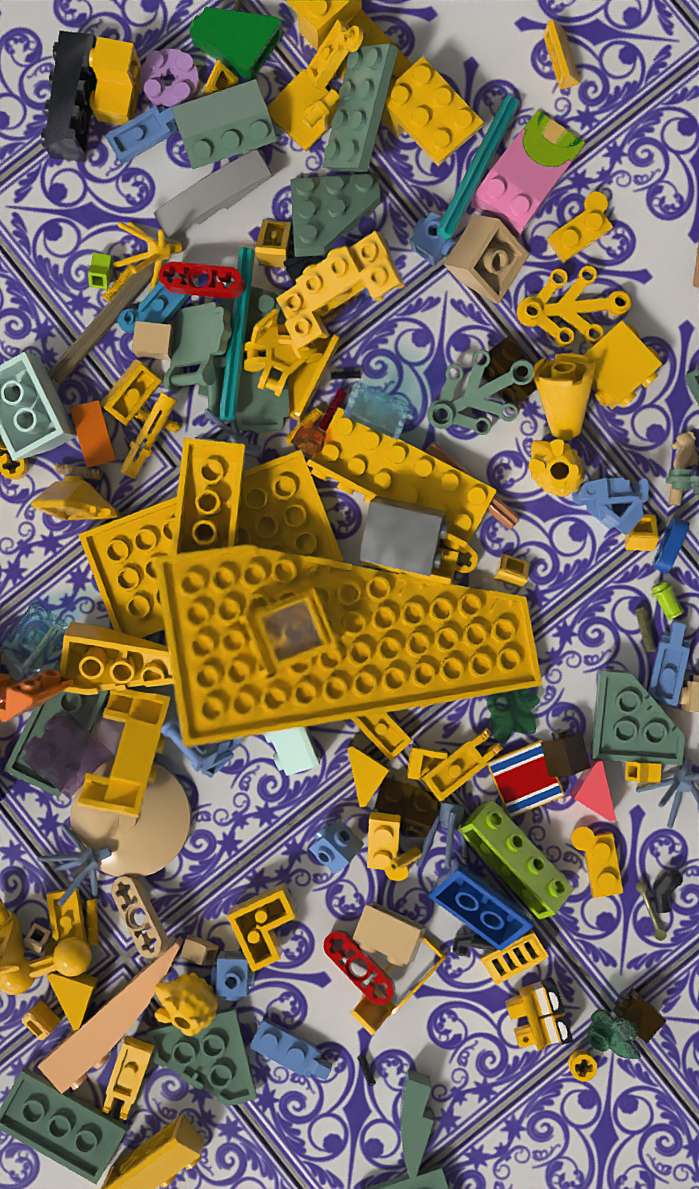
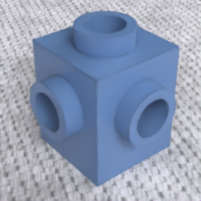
M431 211L427 218L422 217L417 222L413 230L414 235L410 238L411 250L435 267L443 255L447 257L451 253L457 241H455L456 232L449 240H444L438 236L437 228L444 215L438 216Z
M338 818L330 826L324 823L313 836L317 840L309 850L322 864H325L336 874L352 861L364 843Z
M220 951L217 958V967H212L211 986H216V996H224L223 998L228 1001H237L242 999V997H247L249 987H254L255 971L252 972L243 952Z

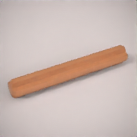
M436 442L431 443L425 450V453L475 478ZM494 495L487 511L507 529H512L518 523L519 515Z

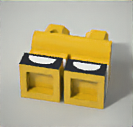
M552 977L519 988L520 995L505 1001L511 1020L526 1016L528 1020L527 1025L513 1029L519 1048L536 1045L538 1051H540L546 1045L558 1042L564 1045L574 1042L566 1014L564 1013L558 987Z

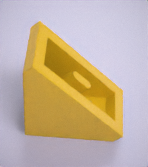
M262 220L256 244V256L259 266L284 268L283 262L289 259L292 222Z
M354 744L347 745L360 808L365 807L388 773L389 768Z
M59 971L48 974L47 978L73 1030L80 1029L87 1018L99 978L84 973L78 976H65Z

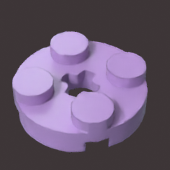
M162 49L160 51H151L147 55L140 72L142 90L147 99L157 108L164 106L165 109H168L178 102L183 104L191 99L194 100L198 94L200 87L198 70L192 57L180 50ZM169 74H173L175 78H178L177 81H172L171 86H167L165 80H163Z

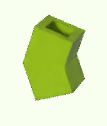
M93 252L91 265L88 270L89 287L108 289L113 274V263L115 262L111 255Z

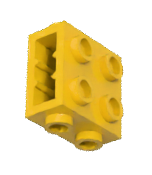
M622 320L584 354V356L588 357V363L594 362L595 374L591 387L596 392L594 394L595 398L604 407L609 406L611 410L618 404L624 408L637 396L633 391L641 384L646 388L659 376L655 371L663 365L659 361L658 353L652 347H646L639 339L637 330L630 324L626 325Z

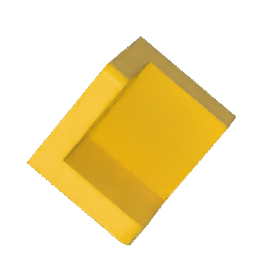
M411 745L406 773L407 778L420 780L421 776L443 759L447 760V751Z

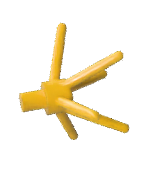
M119 222V228L148 242V252L113 263V267L118 268L144 260L132 269V273L136 274L156 261L150 284V293L158 283L162 261L168 260L172 254H180L182 252L181 243L179 241L168 242L162 229L158 231V239H155L132 222L128 224Z

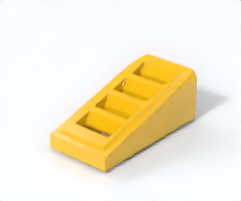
M531 928L504 950H491L480 957V960L494 983L498 985L535 966L549 956ZM527 942H529L534 949V952L531 954H529V952L524 946V944ZM517 947L525 957L520 961L513 951ZM508 953L514 965L509 967L502 955ZM497 958L504 971L499 973L492 960Z

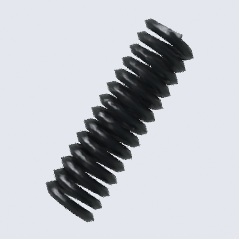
M360 370L344 371V373L343 371L342 373L341 371L331 372L330 380H336V378L337 380L338 378L339 380L357 379V377L359 379V377L361 378Z
M361 1054L357 1059L368 1086H373L376 1084L375 1078H373L374 1076L370 1070L371 1068H369L366 1056Z

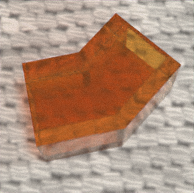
M313 425L306 429L300 426L291 442L308 454L313 455L323 450L327 434Z

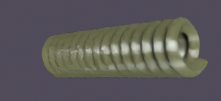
M643 606L636 609L635 612L643 638L644 649L646 653L656 652V644H654L655 641H653L654 638H652V630L649 624L650 621H648L649 618L646 615V607Z

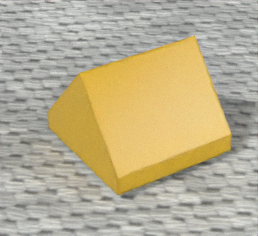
M217 60L205 85L204 96L236 86L239 80L220 60Z
M502 554L494 579L522 588L528 580L530 563Z
M42 1000L21 1019L22 1023L42 1041L62 1021Z

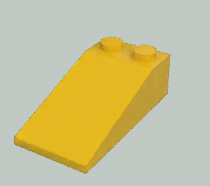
M184 438L170 555L237 546L245 444Z

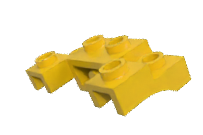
M374 231L351 248L341 246L333 249L328 253V258L319 264H312L305 268L303 275L295 280L297 284L276 298L287 319L284 324L298 350L307 351L310 349L309 343L318 337L325 339L329 336L319 315H326L366 287L372 299L381 302L384 300L383 295L394 287L402 289L406 286L394 264L389 247L382 234Z
M129 689L122 691L110 690L103 718L125 723L110 778L86 773L81 796L77 802L79 806L104 812L111 811L136 818L139 817L148 782L154 783L159 767V765L153 764L156 753L162 754L166 742V737L161 735V729L165 722L171 697Z

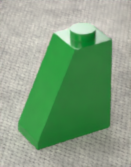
M205 7L201 15H196L192 20L190 35L193 46L215 60H220L226 67L251 81L254 80L283 36L282 20L274 16Z

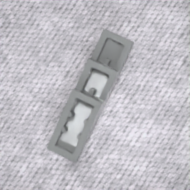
M255 149L201 179L153 212L162 230H164L166 237L173 240L194 223L201 224L220 209L232 207L272 177L273 173L260 150Z

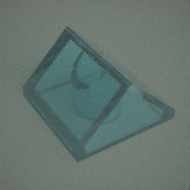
M356 380L343 416L398 440L413 407L411 404Z
M34 600L2 642L0 650L21 674L25 676L37 675L64 639V634L69 624Z

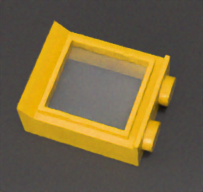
M315 588L244 614L239 618L241 624L246 623L252 638L250 646L254 653H258L264 669L260 671L262 677L338 647L336 641H338L337 631L332 623L328 624L324 614L327 611L325 601L321 594L316 593Z

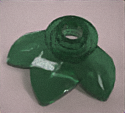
M527 689L488 695L486 704L491 713L488 726L492 735L500 743L506 744L512 731L520 734H534L536 732V723L530 710L539 704L540 699ZM499 697L506 699V706L503 708H498L496 705V700Z
M598 1009L591 1015L592 1023L587 1029V1040L592 1047L603 1052L611 1049L618 1056L627 1059H638L641 1057L640 1052L632 1043V1040L635 1039L639 1032L636 1025L624 1018L613 1019L611 1014L605 1009Z

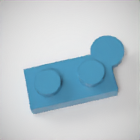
M169 277V280H170V282L172 283V282H173V278H172V277ZM159 281L139 304L137 311L128 308L120 312L118 324L127 333L134 332L137 321L166 324L191 295L171 293Z

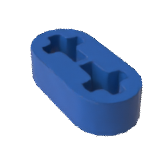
M675 516L671 519L654 557L652 568L665 574L671 570L687 534L689 522Z

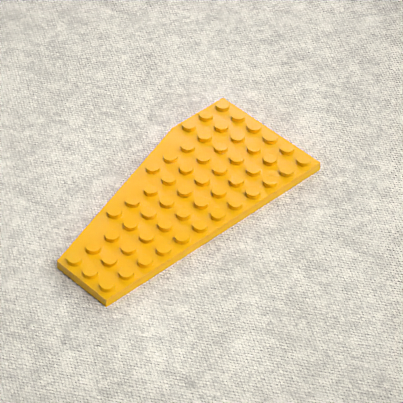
M242 545L154 558L183 747L542 686L527 598L524 596L445 584L407 574H396L323 558L268 550L254 545ZM315 588L316 593L321 594L325 601L327 611L324 614L328 624L332 623L337 631L338 641H336L338 647L262 677L260 671L264 670L258 653L252 651L250 646L252 638L246 623L241 624L239 618L244 614ZM306 600L260 618L277 662L323 645Z

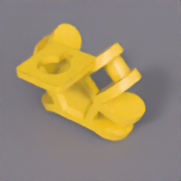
M274 308L254 326L251 341L244 344V353L247 354V359L244 361V370L258 372L264 369L257 388L263 390L266 387L275 391L274 395L280 397L288 376L304 362L311 364L319 361L323 357V353L320 348H316L314 344L316 339L308 344L310 349L307 351L298 350L286 326L278 324L277 316L279 311ZM266 351V357H259V354ZM272 367L283 372L280 380L269 376Z

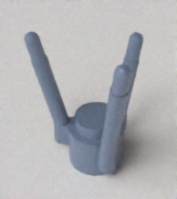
M441 802L440 809L436 810L432 828L422 846L421 857L418 858L416 863L417 867H421L439 821H441V827L448 828L445 867H450L454 831L458 830L459 824L461 826L467 819V813H464V805ZM460 834L463 859H468V842Z

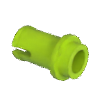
M665 580L651 587L653 592L651 596L652 598L656 597L666 619L670 620L685 611L672 590L673 584H669Z

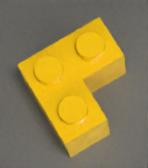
M97 37L96 46L91 48L89 55V65L93 68L97 80L96 91L92 90L90 94V108L93 110L98 121L122 126L135 116L141 86L140 72L142 66L133 43Z
M285 882L231 907L227 914V918L252 972L281 959L282 948L273 928L296 918L297 908Z

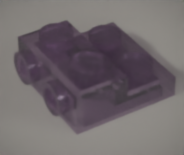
M70 712L64 713L62 716L58 713L55 714L44 725L48 731L41 738L33 737L24 746L23 749L27 753L21 758L43 780L47 778L68 799L82 787L85 782V774H94L112 755V752Z

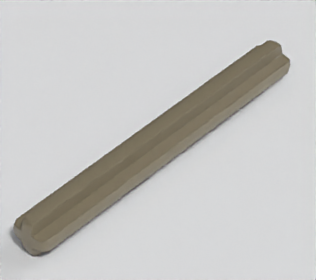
M146 267L133 274L49 370L48 374L59 384L66 380L118 320L120 312L127 309L150 283L153 276L150 269Z

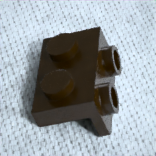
M508 336L488 351L491 359L489 365L484 368L482 377L488 383L509 372L512 364L519 359L530 361L533 367L534 364ZM486 355L478 362L479 364L487 362ZM519 366L516 369V373L519 376H525L528 373V369L525 366ZM533 377L528 384L518 385L513 383L496 393L505 403L512 402L518 407L537 390Z
M384 777L380 784L372 812L401 815L400 830H403L405 834L411 837L425 838L432 828L439 801L432 792Z

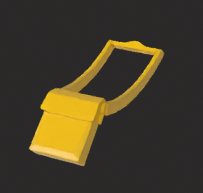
M424 935L422 940L440 957V960L397 1006L391 1001L384 1005H376L363 994L361 996L362 999L350 1012L371 1035L376 1033L386 1018L395 1013L422 986L447 957L438 948L437 944L426 935ZM390 963L384 971L387 973L395 964ZM378 988L375 991L377 996L383 994Z

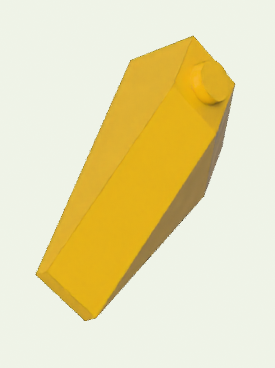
M65 476L64 481L53 482L32 501V508L60 520L121 518V513L91 484L82 481L81 476Z
M70 622L63 639L60 673L73 679V684L64 690L65 692L93 695L98 694L99 691L112 689L122 691L126 690L127 687L141 685L152 687L174 684L168 646L102 626Z

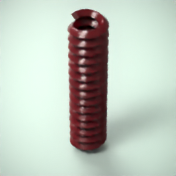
M343 387L338 388L330 406H328L329 408H327L326 413H324L321 419L322 421L318 424L324 431L327 430L338 407L341 408V403L346 398L347 393L343 391Z

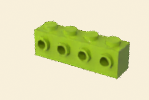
M492 799L478 806L457 830L539 920L555 915L574 891L566 876L548 861L545 853L526 837L525 832L516 826L506 815L505 810Z

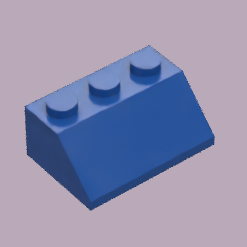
M457 858L451 861L449 868L445 867L440 872L428 895L429 898L500 951L531 929L535 923L528 911Z

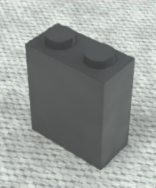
M375 496L369 504L359 560L431 576L435 568H440L443 558V551L439 550L441 539H446L450 522L445 521L446 511Z

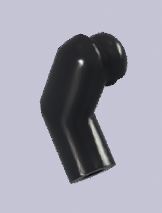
M678 870L663 872L653 883L652 889L657 913L672 911L669 895L683 882L682 874Z
M477 933L460 934L452 941L454 943L452 951L459 956H466L469 953V947L493 951L497 949Z

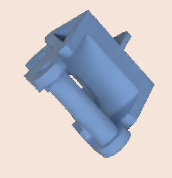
M624 477L588 481L577 492L572 494V500L577 505H586L587 512L608 529L615 527L621 533L627 535L644 516L642 503L648 501L649 483L646 478H643L638 483L632 484L630 490V481L624 480Z
M179 716L168 721L161 729L162 734L165 737H170L190 759L192 768L196 772L201 771V773L210 778L234 756L232 751L236 750L243 738L183 747Z

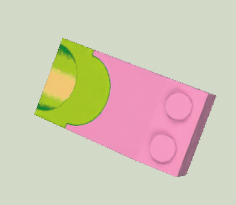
M537 110L480 184L473 196L471 207L486 217L500 219L511 234L519 239L586 142Z

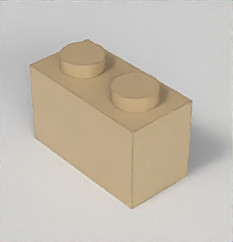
M371 902L365 905L352 939L360 942L359 947L371 953L379 951L387 955L386 959L392 964L403 966L415 960L427 926L382 905Z

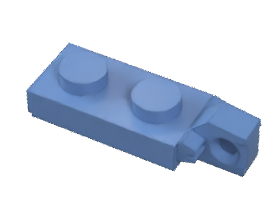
M178 102L171 107L180 105V103ZM154 106L106 134L105 137L121 165L169 138L177 131V123L171 107L165 109L164 106L159 108Z
M674 621L671 623L669 636L662 635L658 643L648 693L656 702L677 707L690 648H688L689 640L683 639L686 624Z
M263 1017L249 1044L250 1049L301 1076L304 1075L309 1078L313 1074L327 1080L332 1070V1063L320 1057L322 1051L318 1050L314 1043Z

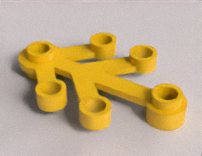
M584 266L578 273L577 280L558 303L546 304L555 290L564 287L568 279L567 273L564 270L555 269L551 272L548 283L536 297H527L519 303L516 314L521 324L527 327L539 326L552 336L560 347H567L572 343L574 332L568 327L560 328L548 318L550 316H560L584 335L586 342L596 344L603 338V328L598 324H589L578 314L607 311L614 317H620L630 309L631 298L624 291H615L608 298L575 301L586 286L592 285L597 278L595 268ZM589 272L592 275V279L585 280L582 273ZM554 275H559V276H561L562 279H563V282H562V283H556V282H554L553 276H554ZM615 298H622L625 303L624 306H618L615 303ZM534 307L537 310V314L534 316L529 315L527 308ZM596 330L599 337L597 339L591 338L589 331ZM561 333L568 334L569 341L563 342L559 335Z

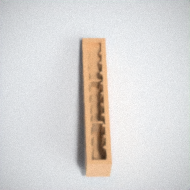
M181 936L168 946L163 956L154 958L90 1015L80 1029L71 1032L43 1058L38 1067L61 1094L70 1086L75 1090L86 1080L88 1076L85 1073L93 1066L96 1069L100 1068L110 1058L108 1052L132 1027L154 996L156 984L162 982L184 941Z

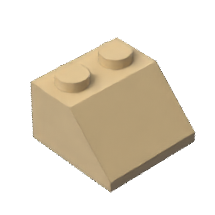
M474 215L444 262V265L461 283L492 302L499 304L529 254L500 219Z

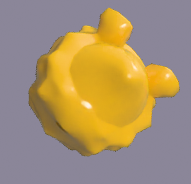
M555 439L551 442L534 440L531 443V461L529 462L531 478L546 493H552L555 496L564 497L577 492L585 478V469L582 466L583 460L578 456L577 451L572 449L569 443H564L560 439Z
M183 973L181 976L176 977L175 980L156 984L155 993L165 1009L160 1008L155 1012V1017L159 1022H171L174 1026L181 1029L185 1035L193 1036L194 1034L197 1035L203 1028L208 1027L216 1018L219 1005L218 996L214 994L213 986L208 985L206 980L198 977L196 973Z

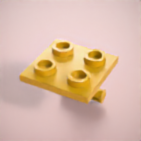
M303 69L267 106L270 119L307 152L332 126V119L335 115L340 96L334 89L328 91L325 88L322 91L314 87L307 71Z

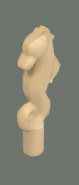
M688 431L678 435L676 442L671 445L674 450L681 447L674 458V469H687L688 466L692 467L693 464L698 462L699 457L697 452H695L696 438L693 432L690 433ZM667 484L670 487L669 505L681 506L683 490H673L672 484Z

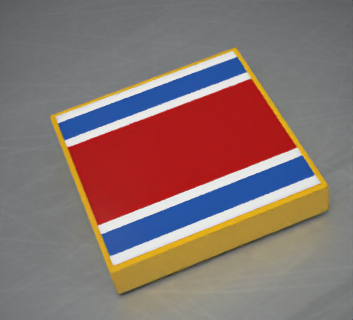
M541 739L486 762L509 818L565 796L558 778L549 777Z

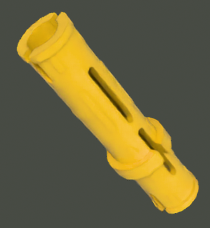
M162 391L160 392V396L136 440L131 441L129 445L131 449L124 463L119 468L120 472L136 479L147 456L151 457L153 453L151 448L178 400ZM160 410H161V411H162V414L160 415V417H159V419H158L156 425L154 426L152 432L150 433L149 430L151 429V427H152V425H153L155 419L157 418V416H158V414H159V412H160ZM145 438H147V441L144 447L142 448L137 460H135V456L137 455L142 443L144 442Z

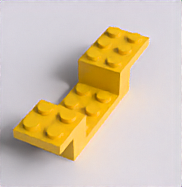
M285 0L298 14L299 33L316 51L319 50L337 19L347 23L349 28L358 26L363 29L364 36L360 46L390 44L396 47L362 10V0ZM398 49L380 120L396 138L406 131L439 167L483 127L484 122L423 56L416 63L412 64ZM345 56L336 72L342 79H344L348 56Z

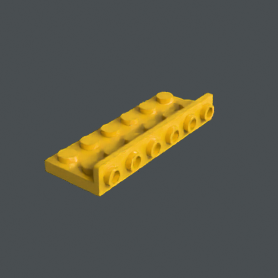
M339 407L312 459H309L306 464L313 468L311 474L324 481L328 477L339 481L337 488L348 494L353 495L356 490L365 495L363 501L367 504H370V501L375 496L446 511L445 521L450 523L447 537L443 539L442 543L458 551L460 546L466 549L497 491Z

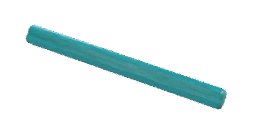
M508 94L503 99L437 228L438 236L444 240H449L454 236L520 105L519 99L514 98L512 94Z
M246 247L239 249L237 270L245 281V289L239 297L233 299L230 323L232 333L228 340L220 419L226 421H234L237 414L255 251L252 248Z

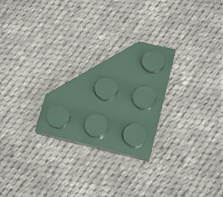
M378 173L290 179L295 257L327 254L339 237L342 235L346 236L361 222L363 215L369 210H375L380 205Z
M599 669L590 752L591 758L682 765L685 735L633 674L628 670Z
M236 1006L217 1011L216 1018L197 1035H185L181 1029L172 1023L148 1028L149 1044L155 1045L152 1057L156 1064L163 1068L166 1066L179 1074L181 1079L199 1090L203 1089L217 1098V1101L227 1107L257 1099V1090Z

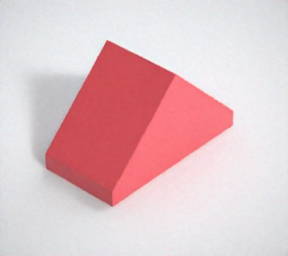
M590 759L591 768L582 772L569 796L610 822L616 821L603 761L600 759Z

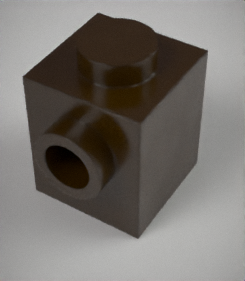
M569 729L551 733V739L541 742L549 777L571 776L591 768L583 733L570 734Z
M631 988L629 992L622 993L615 1002L616 1007L613 1011L619 1018L616 1022L618 1026L629 1036L634 1032L646 1044L667 1021L634 988Z

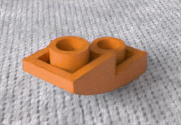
M99 399L71 406L70 411L87 468L115 461V453Z

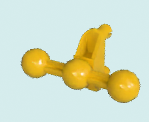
M0 898V990L10 995H20L30 989L37 977L56 971L65 976H78L86 971L92 959L91 948L85 940L78 937H68L60 941L53 954L32 961L24 957L25 948L23 946L20 922L14 912L7 910Z

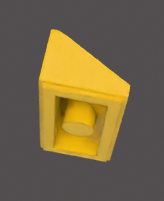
M553 19L549 20L543 37L558 86L562 90L579 85L581 81L565 30Z
M134 360L100 402V405L127 426L163 380L141 361Z

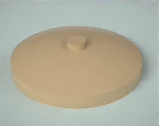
M115 759L99 766L90 774L110 778ZM156 761L153 763L159 765L154 783L148 782L138 818L79 806L77 802L81 796L85 779L79 786L71 807V830L87 849L93 847L94 850L109 845L113 856L100 861L101 866L97 869L116 877H144L167 866L183 848L191 827L192 812L190 800L179 778L161 763Z

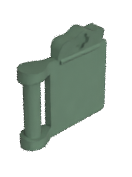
M216 302L183 308L177 311L170 367L163 378L164 387L168 391H176L181 386L193 384L210 386L215 382L216 374L213 359L215 355H223L226 352L227 342L232 333L230 311L220 307ZM201 364L197 372L185 374L180 372V367Z
M214 356L213 363L216 379L212 385L208 386L207 409H210L220 418L219 368H225L226 357ZM243 357L236 414L237 428L240 431H252L259 435L267 431H277L283 427V417H288L289 415L288 378L280 397L274 395L275 391L266 387L263 390L257 387L264 369L258 372L244 370V361L247 357ZM272 367L269 376L280 380L283 372Z

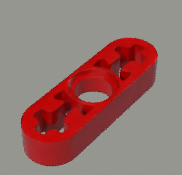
M168 262L159 271L161 284L171 293L234 299L239 297L245 289L243 277L233 267ZM177 272L181 278H174L171 283L169 277H174ZM200 274H208L209 280L206 285L202 287L195 286V279ZM231 278H233L236 283L230 284L229 288H227L224 283H229Z
M336 930L325 938L323 947L326 955L372 1003L384 1005L393 998L396 986L392 978L365 950L359 947V944L347 932ZM333 938L335 940L340 938L344 940L342 947L347 953L352 949L356 952L347 959L346 963L342 959L347 955L340 949L336 952L333 950L332 947L335 944L332 940ZM359 958L366 962L368 969L365 975L359 976L353 972L352 962L354 959ZM373 971L377 974L373 980L378 985L382 983L387 985L385 990L388 995L387 997L384 994L380 996L375 994L377 987L372 981L368 985L363 982L372 975Z

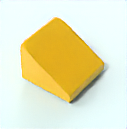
M644 514L633 530L625 535L626 550H655L659 540L656 515Z

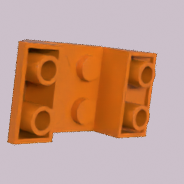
M44 670L41 674L24 679L21 682L11 678L8 674L0 673V721L6 722L47 703L72 686L73 679L61 675L56 670Z

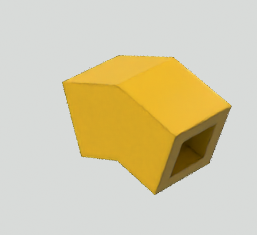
M626 761L625 780L661 783V764Z

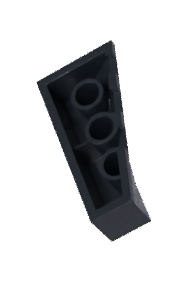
M59 30L58 42L53 44L55 66L54 71L51 70L49 74L51 96L45 103L47 126L41 132V144L46 149L50 158L86 162L92 118L90 94L96 88L95 73L89 65L90 50L95 48L97 41L93 34Z

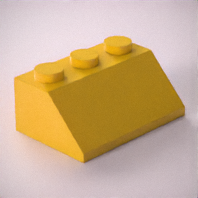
M183 1113L111 1166L101 1189H156L159 1186L164 1188L176 1178V1173L184 1167L189 1170L200 1161L204 1141Z

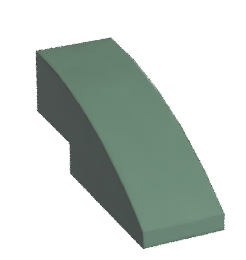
M407 1069L400 1104V1129L408 1175L410 1179L415 1180L434 1123L433 1111L431 1108L426 1107L432 1085L430 1076Z

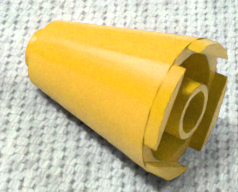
M574 353L556 354L555 360L546 362L545 357L534 364L533 377L551 434L563 441H570L581 433L595 374L594 362L588 363V357Z

